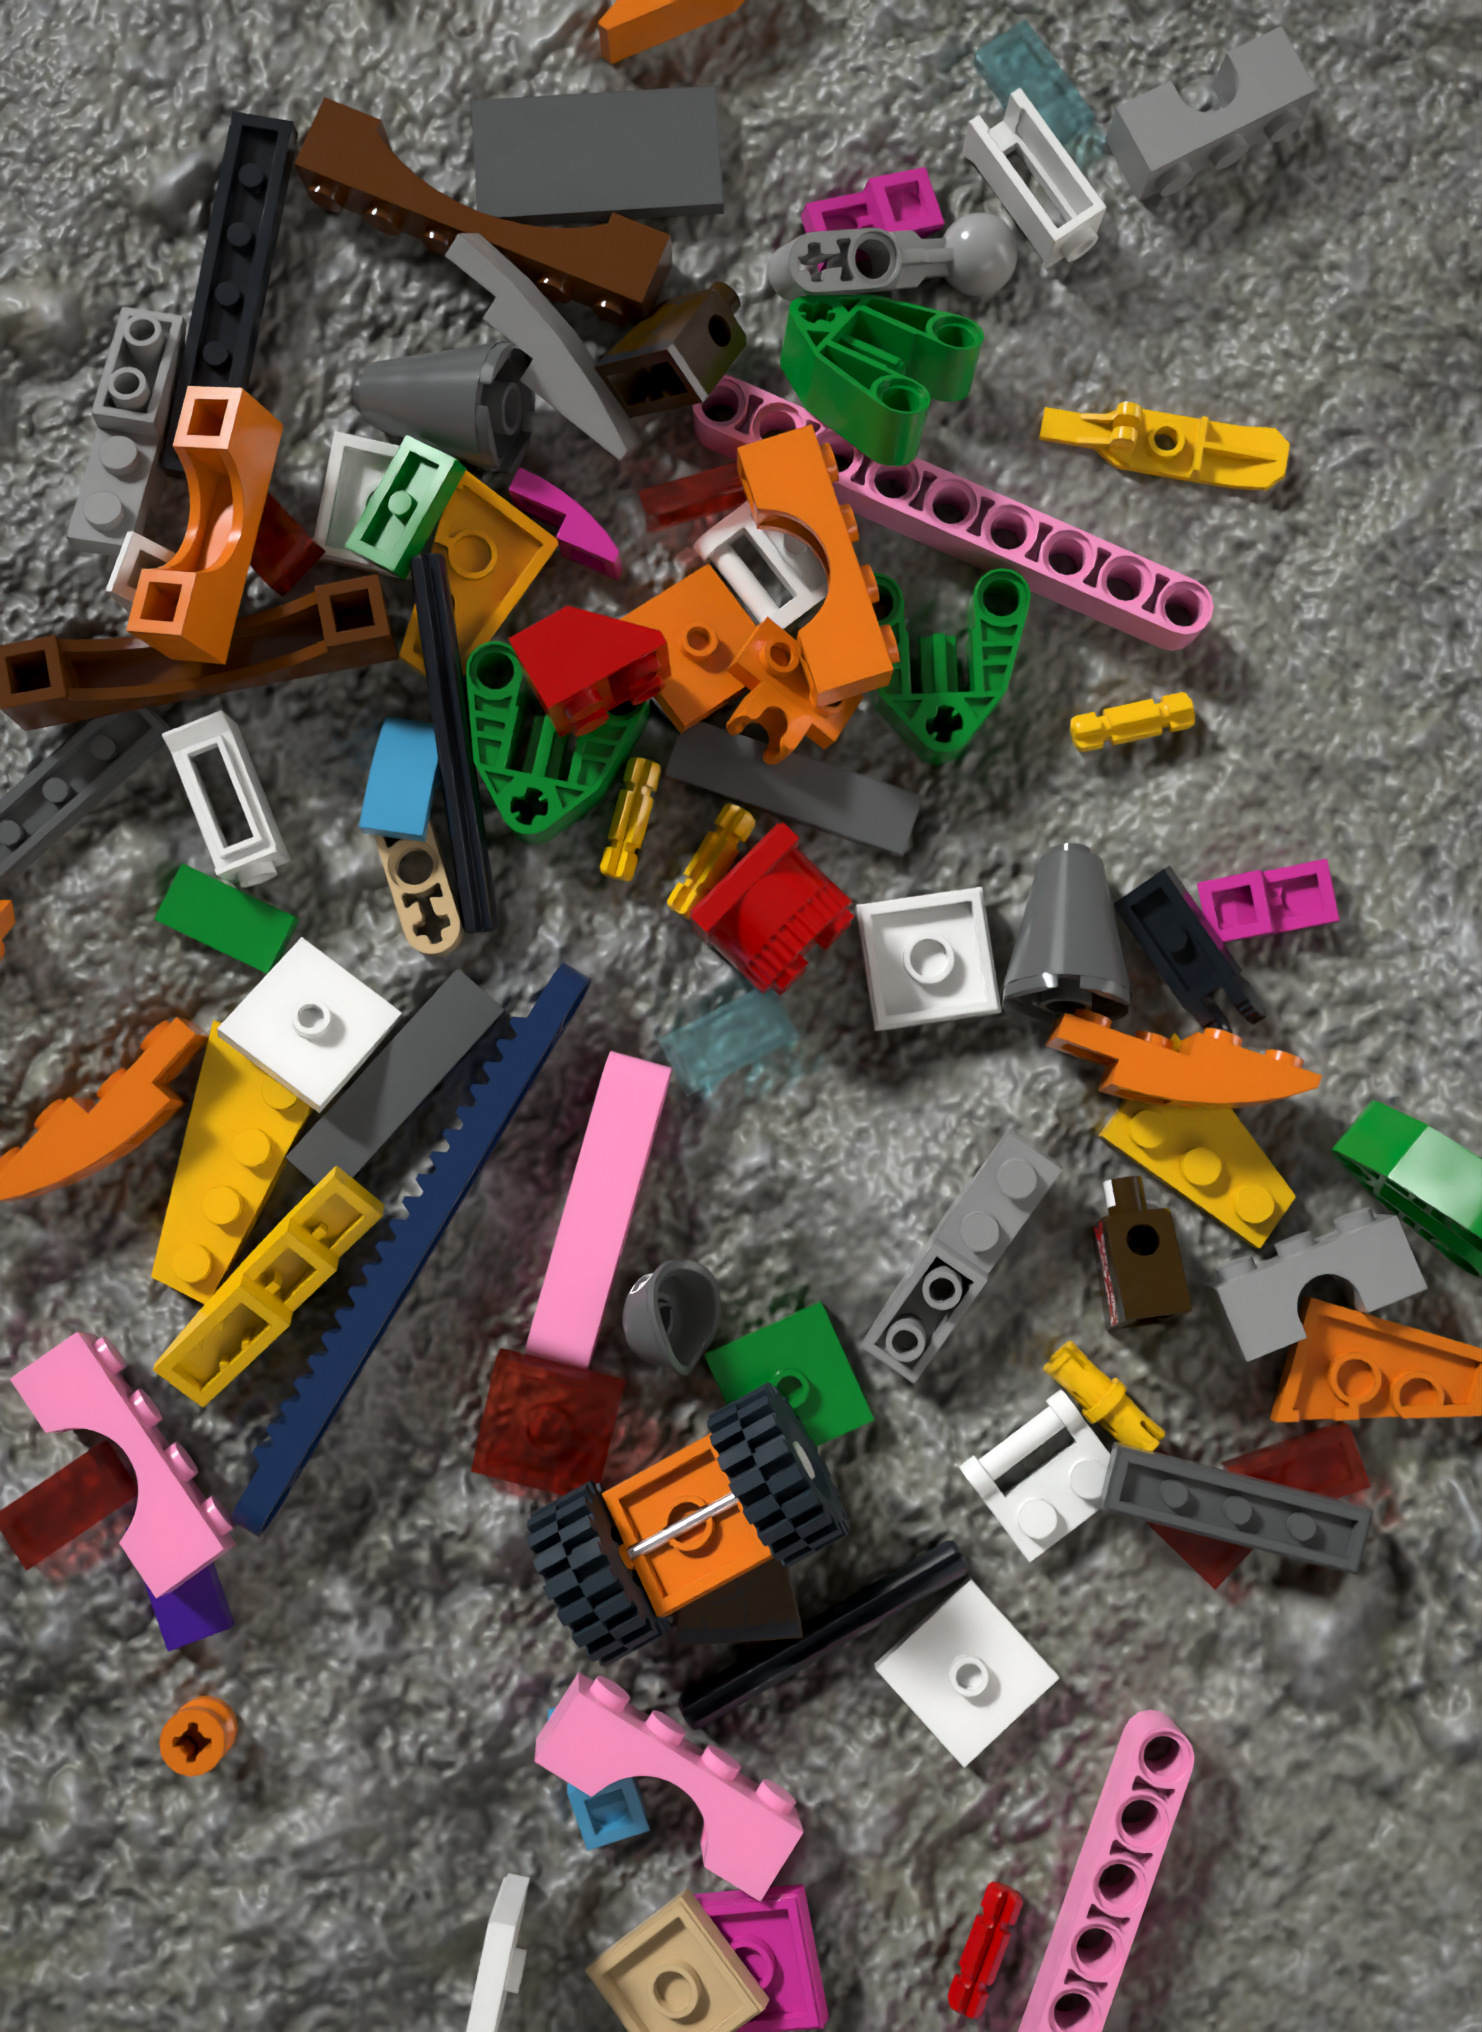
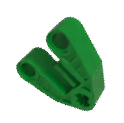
M805 295L794 299L789 306L780 355V367L808 412L873 461L886 466L899 467L914 461L918 454L931 398L942 402H955L968 396L985 336L983 329L969 318L877 295Z
M998 568L990 570L983 575L975 586L967 609L968 639L965 644L967 692H958L956 636L934 633L931 637H920L918 639L921 693L911 694L908 631H905L902 591L894 579L885 574L873 573L879 591V600L889 610V615L883 620H878L879 627L887 624L890 625L900 656V661L892 664L894 670L889 685L869 691L873 706L920 759L935 765L951 763L964 751L998 707L1007 691L1030 606L1031 592L1029 585L1022 575L1011 569ZM990 594L1003 595L1012 603L1014 612L1007 616H996L990 613L984 606L983 598ZM938 719L948 722L945 727L946 730L951 727L955 729L947 743L935 740L937 732L931 735L928 734L927 731L931 730L934 720Z
M489 641L479 645L470 654L466 664L474 764L512 833L519 840L528 844L541 845L551 841L604 800L651 716L650 699L637 704L631 713L624 716H616L607 711L609 719L603 725L590 733L577 737L567 782L559 780L569 733L560 738L547 715L545 717L535 715L522 772L515 771L526 722L524 712L530 684L522 672L512 647L501 641ZM497 665H507L514 669V676L506 687L490 689L483 685L484 676L490 668ZM533 799H539L547 814L546 816L536 815L532 825H527L518 811L520 808H530Z
M1370 1101L1330 1150L1331 1154L1376 1200L1394 1215H1397L1400 1220L1446 1258L1467 1273L1477 1278H1482V1158L1431 1126L1381 1102Z

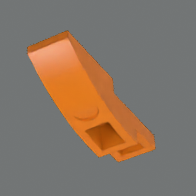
M1075 1009L1073 1015L1064 1013L1052 1024L1045 1045L1104 1066L1105 1070L1098 1091L1135 1102L1170 1108L1197 1110L1235 1109L1267 1104L1319 1087L1322 1077L1320 1074L1302 1069L1304 1060L1293 1054L1268 1049L1265 1051V1055L1242 1048L1243 1039L1224 1030L1205 1028L1203 1034L1196 1032L1181 1040L1178 1052L1172 1050L1174 1042L1164 1036L1147 1031H1136L1133 1037L1110 1029L1111 1019L1083 1009Z
M176 1017L171 1023L165 1020L153 1028L144 1038L140 1045L144 1053L128 1070L121 1068L114 1072L101 1085L96 1094L101 1100L97 1104L91 1099L68 1097L65 1101L58 1099L50 1104L34 1123V1127L38 1131L22 1149L14 1147L0 1158V1202H13L31 1198L77 1183L107 1168L139 1147L188 1103L170 1084L207 1045L209 1035L194 1021Z

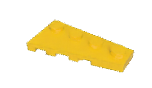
M214 1019L151 1273L152 1278L203 1304L227 1280L288 1162V1159L285 1157L297 1145L314 1112L312 1107L218 1037L217 1028L222 1022Z

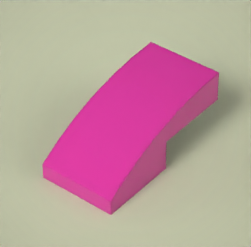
M926 167L869 178L863 192L806 203L800 216L806 233L880 228L890 232L913 230L923 239L940 231L945 224ZM857 248L855 254L856 263L870 259L866 252ZM827 261L817 265L819 272L827 269Z
M519 467L509 488L514 506L523 514L560 529L556 539L562 557L618 581L623 571L620 552L600 524L580 504L559 488Z
M1327 858L1263 872L1256 870L1197 883L1202 913L1223 943L1340 922Z

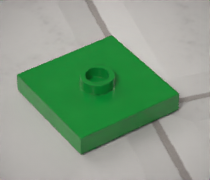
M821 1300L704 1354L726 1405L769 1382L772 1386L775 1385L779 1389L782 1398L785 1397L791 1404L795 1416H799L805 1426L808 1437L813 1439L816 1447L874 1421Z

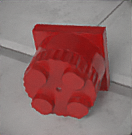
M784 822L781 824L777 823L690 911L693 933L708 947L712 944L762 994L772 988L780 997L806 972L809 962L804 956L816 944L824 951L829 949L851 926L850 922L855 917L848 910L853 901L798 849L799 837Z

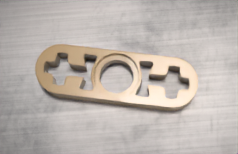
M431 814L426 842L402 839L390 847L389 839L393 837L374 835L406 940L413 948L427 956L441 957L450 954L461 943L464 929L461 912ZM411 851H424L430 855L433 862V870L430 877L418 885L404 883L398 872L400 860ZM441 888L443 896L430 897V901L435 914L440 919H450V926L441 930L442 941L434 944L428 936L418 935V928L423 927L427 922L423 906L417 901L408 907L407 898L426 897Z

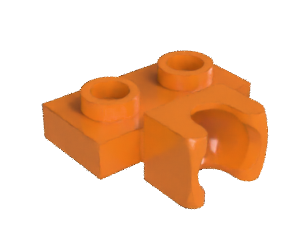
M766 617L755 628L726 670L751 690L743 698L727 722L726 730L730 735L736 736L743 731L747 724L757 723L763 726L769 736V742L762 758L766 764L775 765L793 752L804 735L823 750L834 743L864 696L859 694L816 708L796 649L797 640L769 617Z

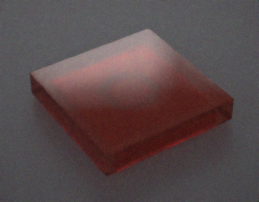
M500 1348L494 1364L471 1472L559 1495H565L589 1481L601 1484L626 1380Z

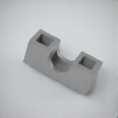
M1282 26L1226 53L1212 85L1222 104V110L1200 112L1189 107L1180 97L1172 80L1116 107L1105 141L1138 202L1160 192L1161 196H1169L1185 187L1194 178L1196 173L1212 165L1216 169L1226 168L1243 157L1249 150V147L1267 138L1271 143L1278 142L1291 135L1302 125L1304 121L1303 115L1317 89Z
M1370 1207L1359 1209L1335 1219L1333 1222L1337 1230L1314 1239L1311 1231L1279 1241L1274 1245L1278 1253L1274 1256L1255 1263L1253 1257L1249 1255L1218 1266L1215 1269L1218 1278L1202 1284V1288L1230 1355L1249 1362L1307 1338L1298 1316L1297 1301L1305 1284L1317 1276L1324 1274L1329 1276L1338 1285L1347 1308L1365 1313L1372 1312L1428 1289L1397 1215H1373Z

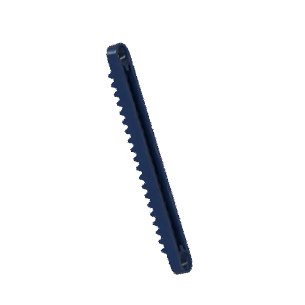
M562 963L550 978L527 1018L512 1017L509 1021L517 1034L514 1040H498L496 1046L503 1055L501 1062L486 1061L483 1065V1069L490 1078L488 1084L471 1085L469 1090L476 1099V1104L474 1107L459 1106L456 1113L463 1123L461 1129H445L442 1134L450 1146L448 1151L431 1152L429 1158L436 1167V1171L434 1174H418L415 1180L423 1191L421 1196H405L402 1201L409 1212V1216L394 1218L389 1222L388 1225L396 1238L378 1241L375 1246L383 1260L364 1264L361 1270L369 1283L355 1285L349 1289L348 1294L355 1305H349L336 1311L334 1316L341 1327H336L323 1333L321 1340L327 1349L309 1356L307 1362L313 1372L310 1371L296 1378L293 1384L299 1394L281 1403L280 1408L285 1416L268 1425L266 1431L271 1438L256 1446L252 1454L260 1466L234 1508L230 1518L232 1522L260 1537L281 1509L578 1010L590 987L592 978L570 965Z

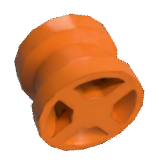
M209 1695L195 1697L184 1704L168 1720L161 1732L159 1740L160 1752L167 1766L177 1774L189 1777L203 1775L213 1769L236 1741L238 1723L237 1716L231 1706L221 1698ZM185 1735L193 1737L198 1743V1749H195V1745L191 1743L189 1738H185Z

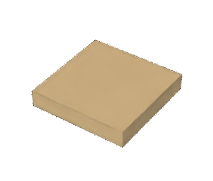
M686 1888L596 1957L585 1970L628 2032H735L761 2013L770 2000L689 1888Z

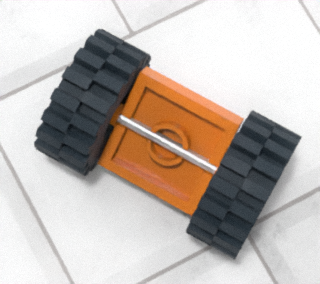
M767 1382L711 1413L708 1416L709 1420H707L710 1434L606 1491L605 1487L600 1483L595 1484L594 1481H589L530 1514L531 1519L527 1521V1528L531 1532V1535L527 1536L529 1548L537 1556L533 1559L536 1572L543 1575L546 1583L543 1589L548 1600H554L558 1608L556 1615L563 1627L567 1625L572 1630V1640L579 1649L585 1646L587 1657L593 1662L598 1660L601 1666L610 1665L665 1635L666 1631L670 1629V1622L667 1618L671 1613L772 1558H775L777 1561L781 1560L782 1565L788 1567L848 1535L850 1529L846 1521L848 1519L847 1514L839 1502L841 1497L837 1488L831 1482V1474L826 1464L817 1453L819 1450L813 1439L808 1437L803 1422L798 1415L795 1416L791 1404L785 1397L782 1398L779 1389L775 1385L772 1386L771 1383Z

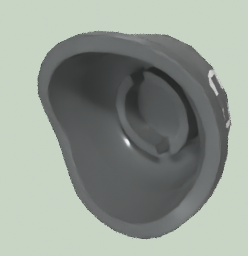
M681 1259L666 1261L655 1272L647 1274L635 1282L625 1300L622 1317L624 1335L633 1354L648 1363L670 1368L678 1375H688L710 1346L719 1327L721 1297L718 1283L714 1275L703 1265L691 1260Z

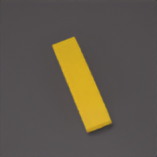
M336 1165L281 1220L205 1303L155 1362L153 1371L204 1408L290 1326L293 1312L337 1271L339 1258L383 1217L385 1204Z

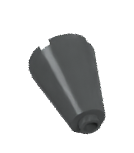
M501 341L371 362L366 366L363 374L358 375L353 388L354 405L356 410L361 413L364 422L370 427L402 439L408 435L456 459L494 473H513L525 457L532 432L521 431L523 411L535 412V392L520 381L530 365L529 356L521 349L514 348L516 344Z
M1077 843L1059 844L1053 847L1051 853L1045 854L1039 859L1001 990L1004 1011L1019 1019L1052 1025L1053 1013L1073 1015L1075 1009L1092 1011L1112 1021L1121 1019L1129 1013L1132 993L1104 863L1099 856L1092 854L1090 848Z

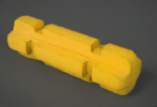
M1179 692L1162 696L1160 703L1154 704L1153 699L1104 709L1103 716L1096 717L1095 712L1074 716L1070 720V732L1076 749L1082 753L1103 748L1105 741H1110L1111 745L1114 746L1159 736L1162 734V729L1167 727L1169 733L1189 729L1195 724L1194 705L1187 693Z
M631 757L627 762L623 777L626 789H621L619 792L607 837L609 838L608 841H611V845L604 848L600 863V871L606 877L620 881H630L634 876L638 861V855L635 854V850L641 849L654 802L650 794L651 792H656L661 775L660 765L649 759Z
M731 803L724 805L714 821V824L717 825L716 831H708L683 874L687 879L684 884L678 882L667 899L669 908L687 920H690V911L724 878L740 852L736 849L738 842L745 843L755 827L753 816L737 805Z

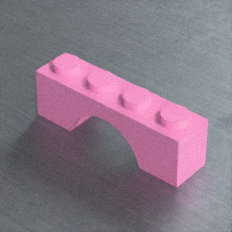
M76 1332L10 1378V1380L45 1433H64L77 1429L93 1430L112 1439L128 1455L137 1476L138 1502L133 1520L119 1544L155 1598H159L173 1592L237 1544L229 1534V1531L234 1529L235 1525L230 1520L231 1516L222 1503L215 1496H211L206 1500L192 1478L198 1474V1469L187 1451L178 1442L170 1446L156 1426V1424L162 1421V1416L152 1399L142 1389L133 1392L120 1373L127 1365L116 1346L106 1336L97 1339L95 1334Z
M578 1672L550 1716L549 1721H547L536 1738L535 1762L591 1797L618 1780L634 1776L661 1778L677 1785L693 1799L703 1816L700 1843L704 1867L761 1902L803 1834L797 1808L794 1807L796 1801L793 1796L773 1781L763 1779L759 1785L739 1772L741 1769L740 1764L722 1749L714 1745H708L703 1750L684 1738L686 1732L682 1726L666 1714L653 1710L649 1716L629 1704V1694L610 1679L597 1676L595 1681Z

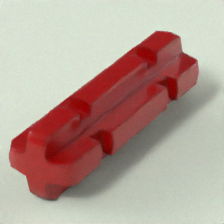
M992 1881L988 1884L981 1902L982 1912L984 1913L976 1915L958 1964L962 1967L960 1970L961 1974L957 1973L954 1975L947 1994L949 2007L955 2012L972 2019H977L983 2014L990 1995L986 1992L987 1985L991 1986L994 1984L1012 1935L1008 1932V1926L1016 1924L1023 1905L1020 1893L1004 1883Z

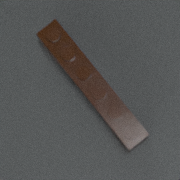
M326 97L322 100L294 163L309 198L320 207L335 213H340L343 209L363 216L371 226L383 233L398 235L401 231L421 239L428 249L443 257H446L447 251L458 234L479 233L526 275L545 297L563 304L573 300L593 308L594 313L598 317L616 326H626L627 323L636 326L654 309L673 264L671 235L612 212L607 224L576 228H553L520 224L500 219L461 204L423 181L392 152L381 119Z
M378 574L314 586V592L259 613L237 618L225 664L172 660L135 636L106 639H59L56 635L0 645V709L24 731L399 660L388 599Z

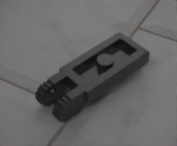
M1171 866L1164 868L1113 903L1115 909L1184 1009L1189 1007L1204 1029L1215 1028L1233 1034L1226 1016L1217 1003L1207 996V994L1220 986L1226 992L1240 1015L1248 1023L1250 1022L1251 1025H1255L1266 1018L1267 1014L1263 1006L1264 1004L1256 995L1250 983L1239 974L1242 972V969Z

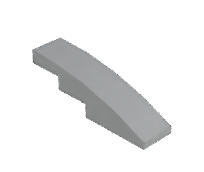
M479 233L458 234L445 256L496 296L482 319L533 359L520 381L619 460L636 454L642 442L629 417L594 367L597 363L573 328L532 281Z

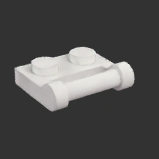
M748 501L706 531L693 546L705 563L713 562L759 623L766 617H769L789 634L800 622L822 607L828 594L827 579L823 567L815 554L800 540L788 534L757 529ZM742 535L746 536L793 596V599L781 608L778 607L731 547L733 542Z
M1061 1389L1046 1400L1049 1407L979 1460L973 1455L959 1466L960 1470L1029 1562L1033 1561L1101 1509L1098 1504L1111 1456L1086 1423L1081 1413ZM1065 1428L1073 1438V1441L1002 1494L994 1480L1061 1429Z

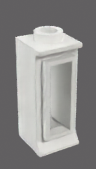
M1019 88L1010 94L1004 120L993 128L989 129L980 115L969 121L962 151L963 155L975 164L1044 260L1042 264L1044 268H1049L1064 257L1068 262H1071L1085 254L1098 240L1097 231L1107 207L1023 90ZM1014 150H1016L1067 221L1060 228L1057 229L1006 158Z
M220 710L162 733L216 867L214 869L216 875L231 884L239 882L241 887L258 885L277 875L275 867L291 860L238 724ZM217 747L220 749L254 836L229 847L195 763L198 760L196 755Z

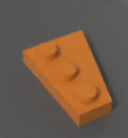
M1303 1297L1298 1316L1307 1338L1295 1342L1289 1347L1270 1420L1278 1423L1315 1419L1343 1421L1380 1417L1408 1419L1473 1417L1482 1415V1348L1312 1297Z

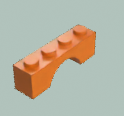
M187 387L173 443V448L183 465L189 487L190 514L187 531L178 552L168 563L158 568L141 569L126 628L127 632L172 660L216 664L226 663L284 427L278 419L243 388Z
M810 424L737 447V470L756 528L782 532L800 540L818 558L826 575L828 594L825 602L815 617L798 631L796 645L815 707L819 708L888 686L894 670L892 664L900 661L898 646L890 625L887 624L879 627L872 603L879 601L877 583L870 565L867 563L859 566L852 546V543L859 541L858 527L850 504H838L832 483L839 481V472L830 444L819 445L813 425Z

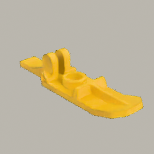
M1132 402L1119 403L1115 411L1107 414L1078 413L1045 407L1039 434V440L1093 449L1116 469L1243 490L1267 491L1285 478L1290 451V443L1276 428L1238 426L1210 421L1209 417L1206 416L1198 419L1142 409V406ZM1160 434L1169 436L1174 442V449L1169 451L1160 449L1156 445L1154 437Z

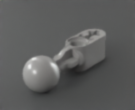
M972 213L955 221L948 228L943 238L921 239L913 230L890 232L880 228L805 233L783 245L773 254L769 263L768 275L775 292L783 299L791 302L805 295H866L872 292L916 289L924 278L944 277L951 287L962 294L979 297L992 294L1007 283L1016 267L1018 248L1012 230L1003 220L988 213ZM857 248L866 252L871 260L872 274L870 278L863 276L856 266L855 254ZM798 259H800L803 265H818L827 261V269L811 276L809 271L799 270Z

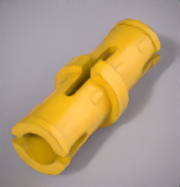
M1070 1340L1062 1345L1050 1357V1361L1044 1365L1043 1370L1061 1385L1083 1408L1081 1414L1091 1424L1097 1421L1119 1443L1153 1451L1160 1444L1158 1440L1164 1438L1165 1431L1151 1418L1147 1417L1125 1394L1127 1387L1118 1378L1115 1377L1111 1380L1073 1341Z

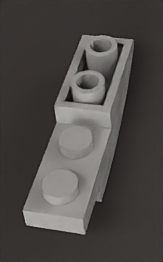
M122 307L91 411L98 429L66 536L73 550L118 557L127 532L133 531L142 536L147 517L157 518L167 475L160 467L185 348L186 322L184 316Z
M1008 1128L976 1175L970 1177L885 1304L862 1341L861 1347L915 1383L987 1283L988 1274L1059 1176L1063 1170L1062 1164Z

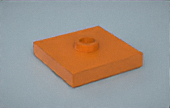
M709 563L619 619L660 630L666 639L672 676L663 680L666 686L660 693L654 696V699L681 734L749 690L726 670L757 626Z

